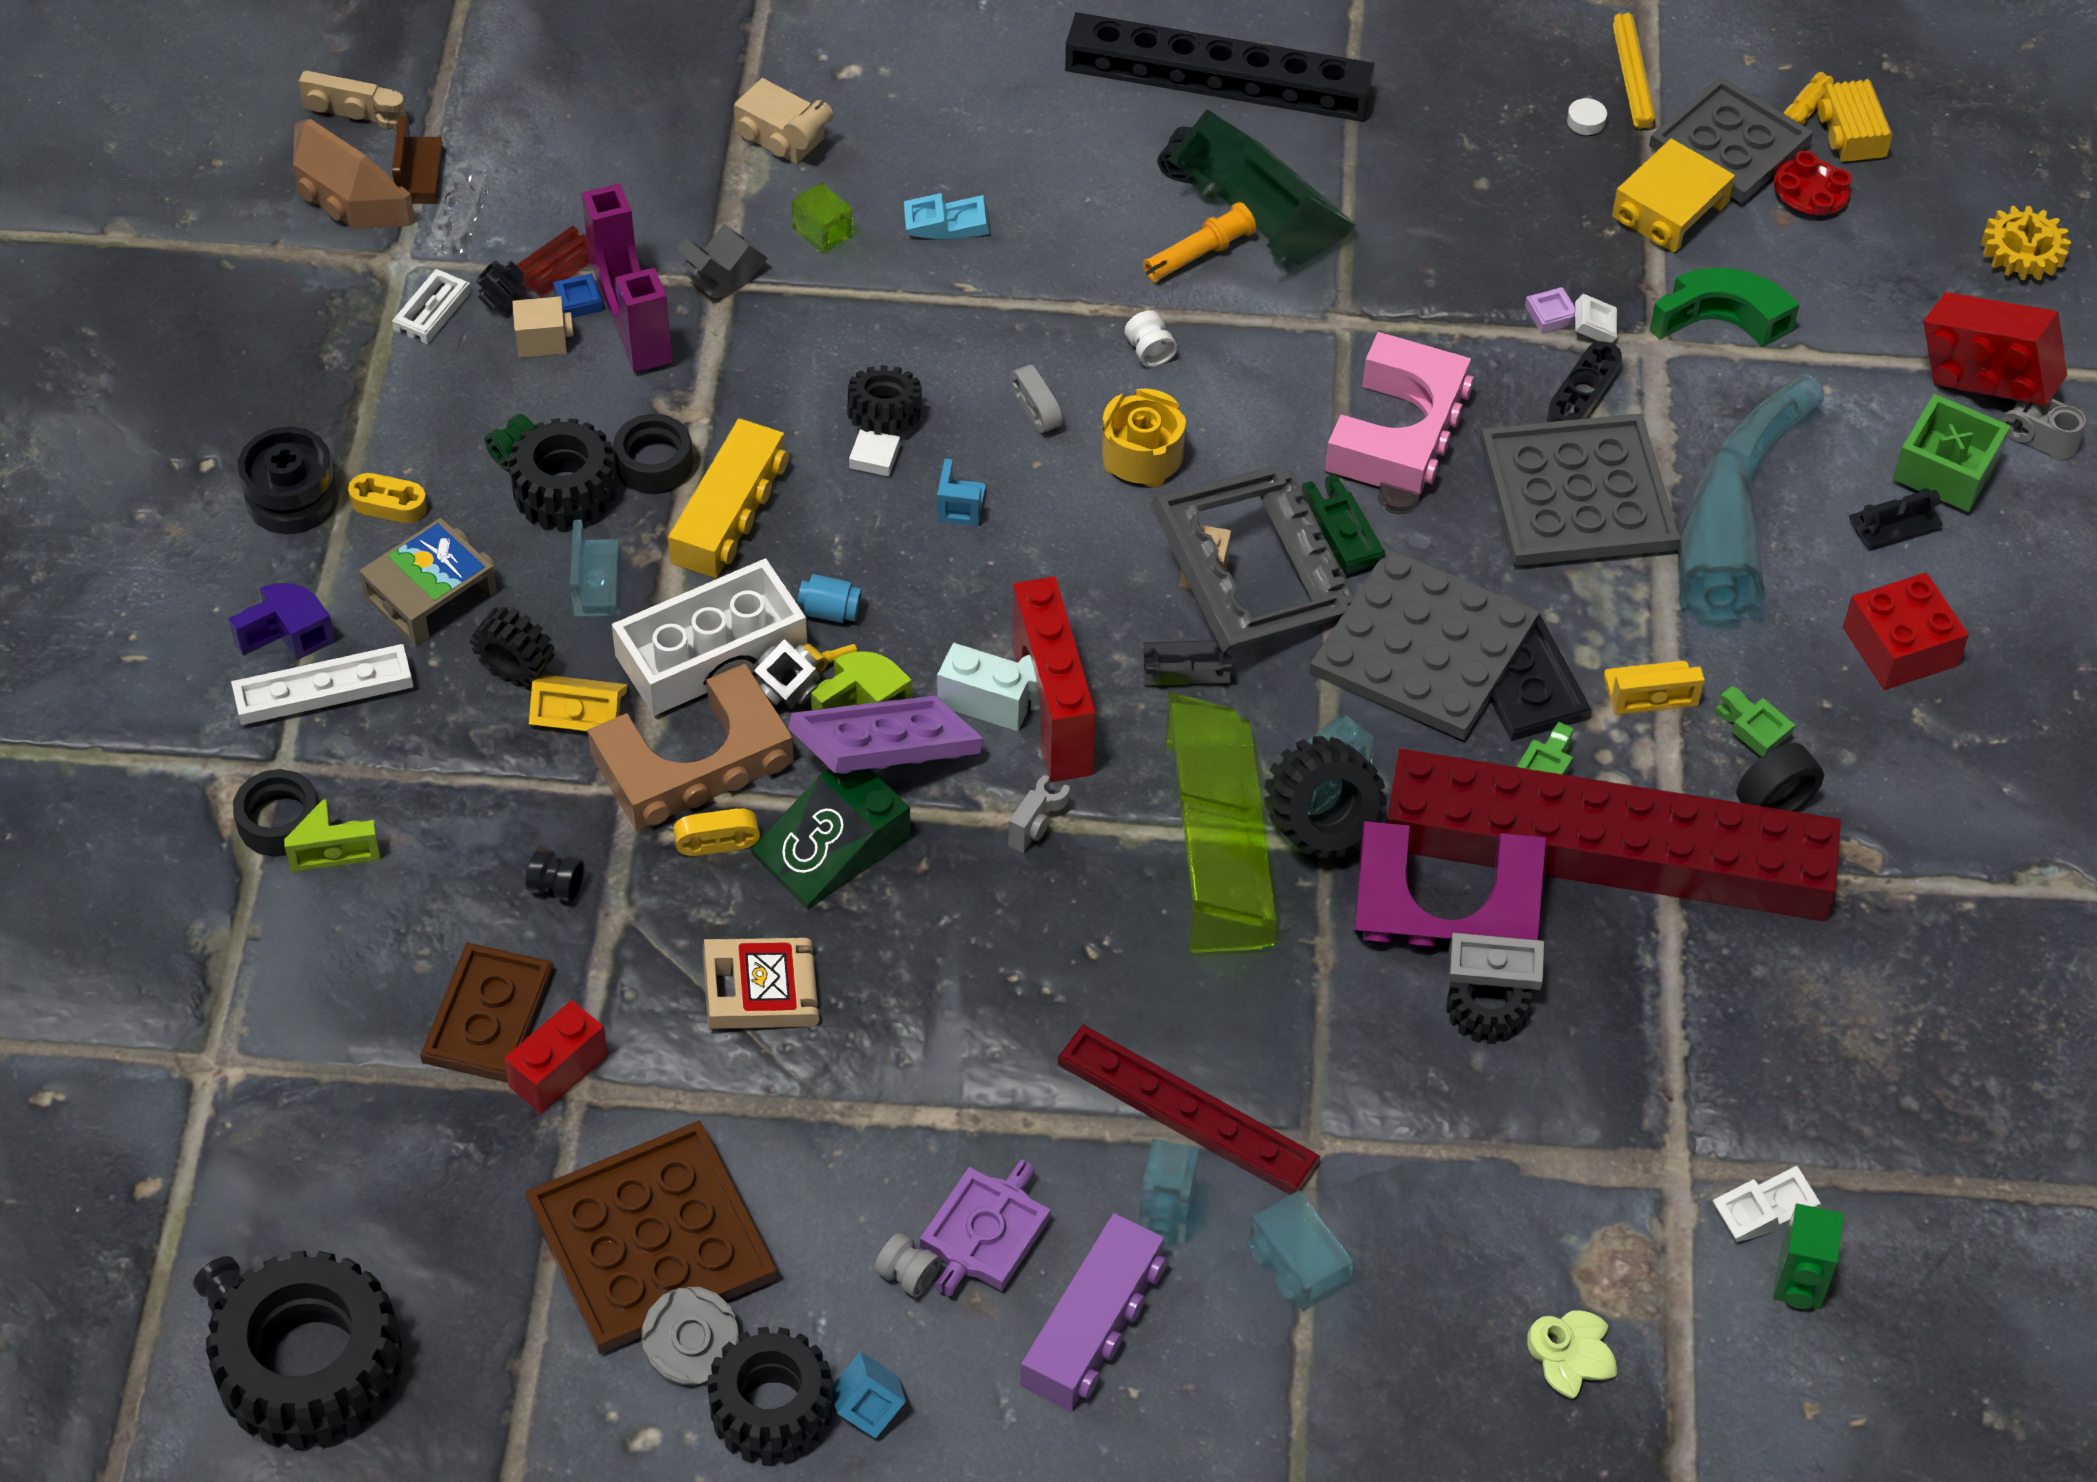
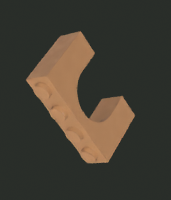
M745 663L706 679L708 706L728 738L716 753L703 760L679 763L659 757L646 745L627 713L587 730L591 757L636 831L649 825L660 824L672 815L688 808H697L709 799L728 791L739 790L753 780L767 774L778 773L786 766L794 763L793 737Z

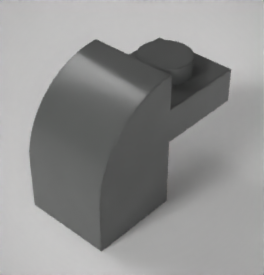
M725 224L722 225L705 248L684 237L675 249L687 259L683 264L687 269L685 275L713 298L727 297L745 286L768 259L742 235Z

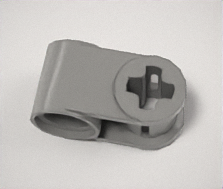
M2052 398L2047 405L2033 403L2031 407L2029 402L2016 400L2015 408L2006 412L2001 422L2011 425L2007 436L2010 439L2042 451L2052 458L2067 460L2073 458L2078 452L2086 424V417L2078 408L2066 405Z

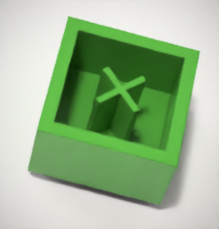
M1933 394L1901 448L1893 480L1919 491L1923 488H1928L1930 491L1936 490L1940 495V500L1969 512L2001 458L2011 425Z

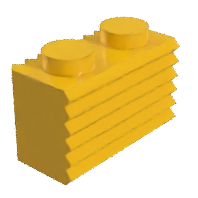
M1860 79L1857 82L1852 80L1850 83L1845 81L1842 84L1837 82L1834 85L1832 83L1826 85L1824 97L1818 102V116L1821 122L1827 124L1830 147L1832 150L1836 149L1838 151L1840 162L1887 157L1893 135L1871 81L1866 79L1863 82Z

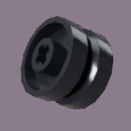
M291 426L273 428L255 436L243 447L238 459L239 477L242 489L244 490L247 511L257 525L269 532L285 535L303 533L321 525L333 514L338 502L337 486L329 448L320 436L303 428Z

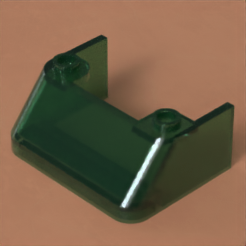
M1208 109L1205 110L1168 159L1172 164L1197 179L1193 184L1194 187L1208 198L1212 199L1216 194L1230 205L1237 202L1243 203L1252 213L1256 227L1270 239L1266 245L1271 249L1270 253L1288 267L1292 262L1301 265L1343 240L1356 225L1267 147Z

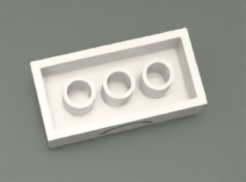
M766 558L611 624L615 656L653 716L707 693L706 679L744 663L751 673L755 672L754 670L758 667L757 662L770 647L774 645L777 647L784 639L794 649L799 645L807 644L806 617Z

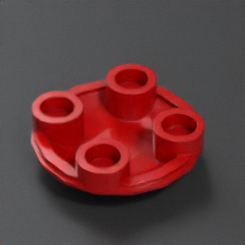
M1810 151L1798 152L1793 160H1789L1781 165L1774 176L1775 190L1782 201L1793 209L1806 214L1827 215L1835 213L1847 204L1851 194V174L1844 169L1835 168L1830 163L1819 160Z

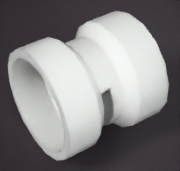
M1154 310L1143 311L1133 316L1127 322L1124 333L1131 345L1136 347V354L1144 366L1157 367L1168 362L1177 351V343L1171 333L1166 331V325L1158 312Z

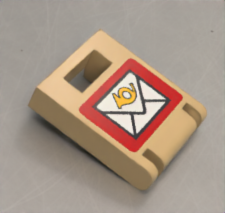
M808 938L704 939L703 966L708 1029L811 1027L817 1025L819 1022V1011L817 1009L818 1001L812 940ZM733 967L735 996L717 997L716 976H731V968Z

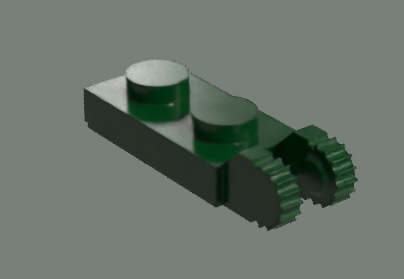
M1336 474L1325 477V488L1330 498L1325 500L1314 482L1303 483L1301 486L1304 494L1303 500L1309 504L1325 539L1345 574L1375 566L1380 559L1385 558V551L1351 492H1347Z

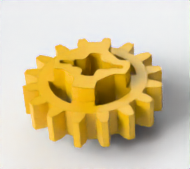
M2011 206L2008 214L1999 210L1996 213L1995 219H1988L1981 240V245L1985 246L1983 255L1984 257H1994L1991 264L1993 268L2004 266L2006 268L2004 275L2006 276L2011 275L2014 271L2019 273L2020 280H2025L2027 274H2032L2036 280H2041L2043 272L2053 276L2057 267L2062 268L2064 266L2071 245V241L2066 239L2069 231L2066 228L2058 229L2060 219L2048 220L2046 218L2047 211L2045 210L2036 214L2033 213L2031 206H2026L2024 212H2019L2015 206Z

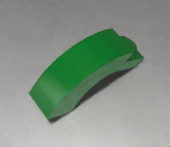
M1703 268L1676 277L1673 294L1664 295L1654 305L1650 331L1661 340L1700 320H1723L1742 328L1763 348L1793 332L1800 304L1780 286L1757 274L1733 268Z

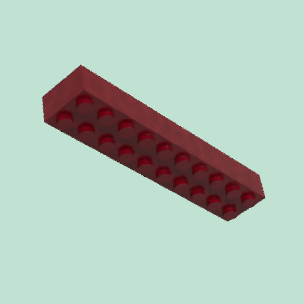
M1399 748L1387 817L1388 824L1410 825L1408 854L1494 868L1498 834L1546 837L1543 876L1826 922L1836 890L1841 819Z

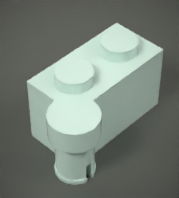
M952 644L937 674V697L950 709L1015 731H1019L1027 714L1029 700L1031 701V710L1041 709L1035 671L1030 655L1021 658L1017 663L963 645Z

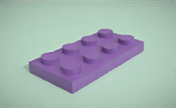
M936 695L791 713L788 729L817 755L830 770L840 774H848L853 770L868 768L885 769L891 765L905 763L921 764L928 760L942 758L957 759L960 756L979 754L984 739Z

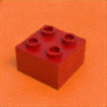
M1927 572L1853 595L1842 627L1883 690L1959 666L1969 637L1968 632Z

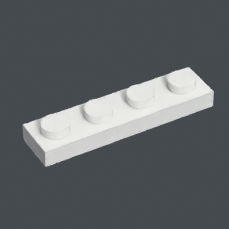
M403 644L231 681L241 725L413 688Z

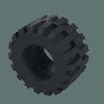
M560 418L551 419L549 424H544L543 422L535 424V430L530 431L526 429L520 434L521 441L513 443L511 447L512 453L509 454L508 462L516 507L520 513L525 512L527 520L532 523L539 521L540 527L547 529L551 525L557 526V530H566L567 526H575V529L584 527V522L586 521L594 523L599 520L600 512L607 513L611 508L610 501H615L617 495V479L613 447L611 442L606 440V435L601 430L595 431L594 425L588 422L582 425L578 424V419L569 418L568 422H560ZM572 472V474L565 476H553L558 473Z
M1313 736L1312 744L1302 739L1296 742L1297 749L1293 752L1286 748L1280 754L1284 758L1280 765L1274 762L1269 769L1274 775L1273 779H1266L1264 789L1270 794L1264 797L1265 807L1271 812L1268 816L1272 823L1301 851L1309 855L1313 852L1319 858H1328L1330 851L1338 858L1346 855V848L1351 847L1354 851L1361 848L1360 840L1363 822L1382 823L1384 814L1379 810V807L1387 805V796L1380 791L1385 788L1383 779L1377 774L1378 770L1355 748L1334 737H1331L1328 741L1323 736ZM1342 779V790L1336 803L1323 813L1308 815V803L1316 788L1326 781Z
M769 1327L758 1328V1335L750 1336L748 1331L738 1335L737 1345L728 1342L721 1348L722 1358H714L711 1364L712 1375H708L707 1382L711 1421H713L714 1431L718 1439L724 1438L725 1447L731 1453L741 1449L743 1460L752 1463L755 1456L761 1457L762 1465H773V1458L782 1457L785 1464L794 1461L793 1453L797 1451L803 1456L812 1451V1440L821 1442L826 1435L825 1425L831 1424L833 1416L831 1372L828 1361H823L821 1349L816 1344L809 1347L808 1337L801 1333L795 1338L790 1337V1329L779 1327L778 1333H769ZM765 1383L785 1384L797 1392V1395L789 1403L775 1409L758 1408L749 1404L744 1399L753 1388Z

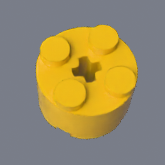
M1147 388L1136 389L1135 395L1123 398L1122 393L1114 397L1106 406L1103 414L1102 458L1104 469L1123 480L1144 484L1147 487L1154 488L1163 485L1166 478L1173 475L1179 469L1184 457L1186 419L1185 415L1179 410L1178 402L1164 392Z

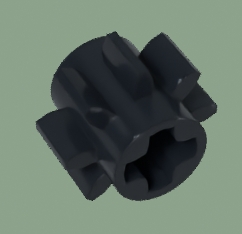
M498 261L492 262L481 272L476 280V283L481 287L478 290L480 293L478 298L490 310H493L497 305L505 310L513 307L512 301L520 300L526 292V288L521 284L524 281L522 277L525 273L512 261L508 262L506 266L501 265Z

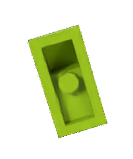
M327 799L322 800L284 839L291 872L381 860L374 820L362 822L349 821L332 826Z

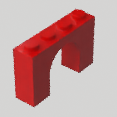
M1056 576L1013 583L1012 648L1017 663L1027 655L1031 656L1041 708L1040 748L1048 776L1050 777V783L1093 775L1095 709Z

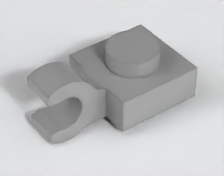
M1047 775L1042 776L1036 784L1035 791L1030 790L1009 820L1008 846L1024 853L1033 839L1039 841L1049 824V817L1046 814L1050 811L1061 810L1068 804L1070 786L1065 784L1059 793L1050 794L1047 792L1050 785V777Z

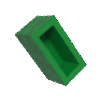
M1799 1203L1795 1204L1779 1251L1773 1292L1774 1300L1786 1302L1788 1305L1799 1309L1821 1308L1838 1262L1844 1213Z

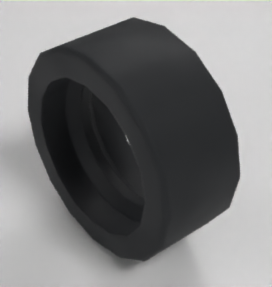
M662 414L641 415L624 423L615 434L613 443L615 467L618 477L627 486L640 492L659 493L671 490L682 484L691 473L694 461L692 440L688 429L679 420ZM651 442L666 443L678 451L674 457L666 462L654 465L642 464L629 457V454L635 448Z
M1798 743L1785 744L1769 751L1745 772L1738 783L1736 794L1739 801L1744 804L1797 812L1818 792L1822 786L1825 774L1822 767L1803 745Z
M284 769L263 771L249 778L238 789L233 800V814L238 834L247 847L259 854L273 857L287 855L284 839L319 804V800L311 782L301 774ZM289 798L303 804V812L293 822L281 827H263L251 820L253 812L261 804L271 799Z

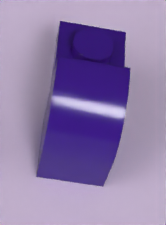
M278 583L259 588L262 603L248 607L228 618L235 646L242 656L282 638L296 660H299L335 642L328 612L311 591L295 584Z

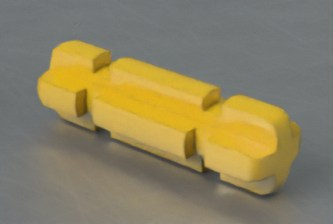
M1818 72L1811 79V83L1805 86L1793 103L1784 111V114L1803 125L1806 119L1818 107L1819 100L1823 99L1826 85L1834 83L1833 77L1827 76L1824 72Z

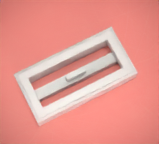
M435 269L392 320L393 330L401 333L404 329L408 337L414 339L418 335L421 342L429 344L471 293L470 282ZM442 283H446L436 295H433ZM425 304L426 308L421 312V314L416 318L415 321H411Z

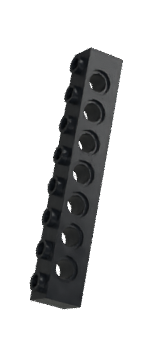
M1075 12L1065 50V71L1360 122H1364L1372 91L1375 66L1373 62Z

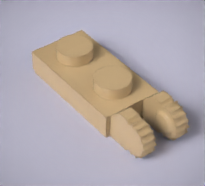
M306 70L300 76L299 87L303 109L347 116L356 120L374 121L381 128H391L392 130H397L399 116H407L402 109L405 99L401 92L381 88L376 84Z

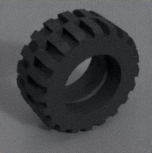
M306 1251L291 1252L290 1259L278 1261L276 1256L263 1261L264 1268L254 1272L251 1268L238 1277L240 1286L237 1289L233 1287L227 1288L219 1299L222 1310H214L208 1324L211 1333L206 1338V1353L223 1406L230 1417L237 1418L238 1424L243 1430L249 1434H256L259 1430L262 1441L273 1445H279L281 1439L288 1440L290 1448H306L307 1441L318 1440L320 1447L334 1443L332 1436L345 1432L347 1437L361 1430L359 1422L366 1417L371 1421L383 1410L380 1399L388 1400L392 1397L397 1387L395 1376L399 1375L402 1370L403 1358L400 1350L402 1343L390 1298L387 1292L382 1291L380 1281L371 1272L365 1271L362 1273L360 1264L349 1258H343L341 1263L337 1262L334 1253L319 1251L317 1257H307ZM312 1322L328 1323L343 1329L350 1335L347 1346L340 1356L324 1369L312 1374L285 1376L274 1373L260 1364L264 1352L271 1342L284 1331L300 1324Z

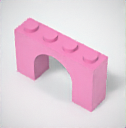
M1378 332L1366 357L1362 387L1407 400L1416 405L1425 414L1426 418L1412 426L1390 428L1341 414L1328 441L1325 471L1419 498L1425 483L1432 484L1435 479L1439 460H1436L1437 455L1444 456L1447 451L1451 432L1448 429L1450 426L1456 428L1463 408V404H1460L1461 399L1468 400L1475 379L1474 376L1469 375L1471 358Z

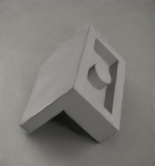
M1452 933L1447 964L1450 965L1449 982L1541 990L1543 982L1544 941Z

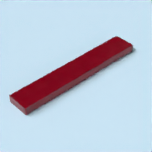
M1084 1024L1081 1025L1058 1056L1057 1065L1294 1198L1297 1197L1319 1165L1320 1155Z

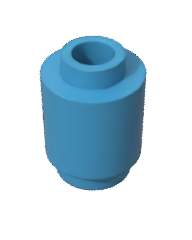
M812 574L809 582L804 580L801 582L797 605L804 607L805 616L843 624L845 620L855 622L860 606L862 588L853 587V583L850 581Z

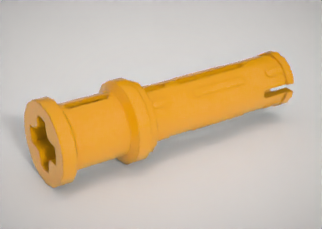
M1237 202L1232 205L1231 211L1219 218L1210 217L1206 219L1202 229L1143 260L1145 272L1157 265L1160 266V268L1147 275L1152 282L1157 283L1163 277L1205 255L1211 250L1224 251L1229 247V243L1242 235L1251 236L1256 232V223L1252 213L1243 203Z

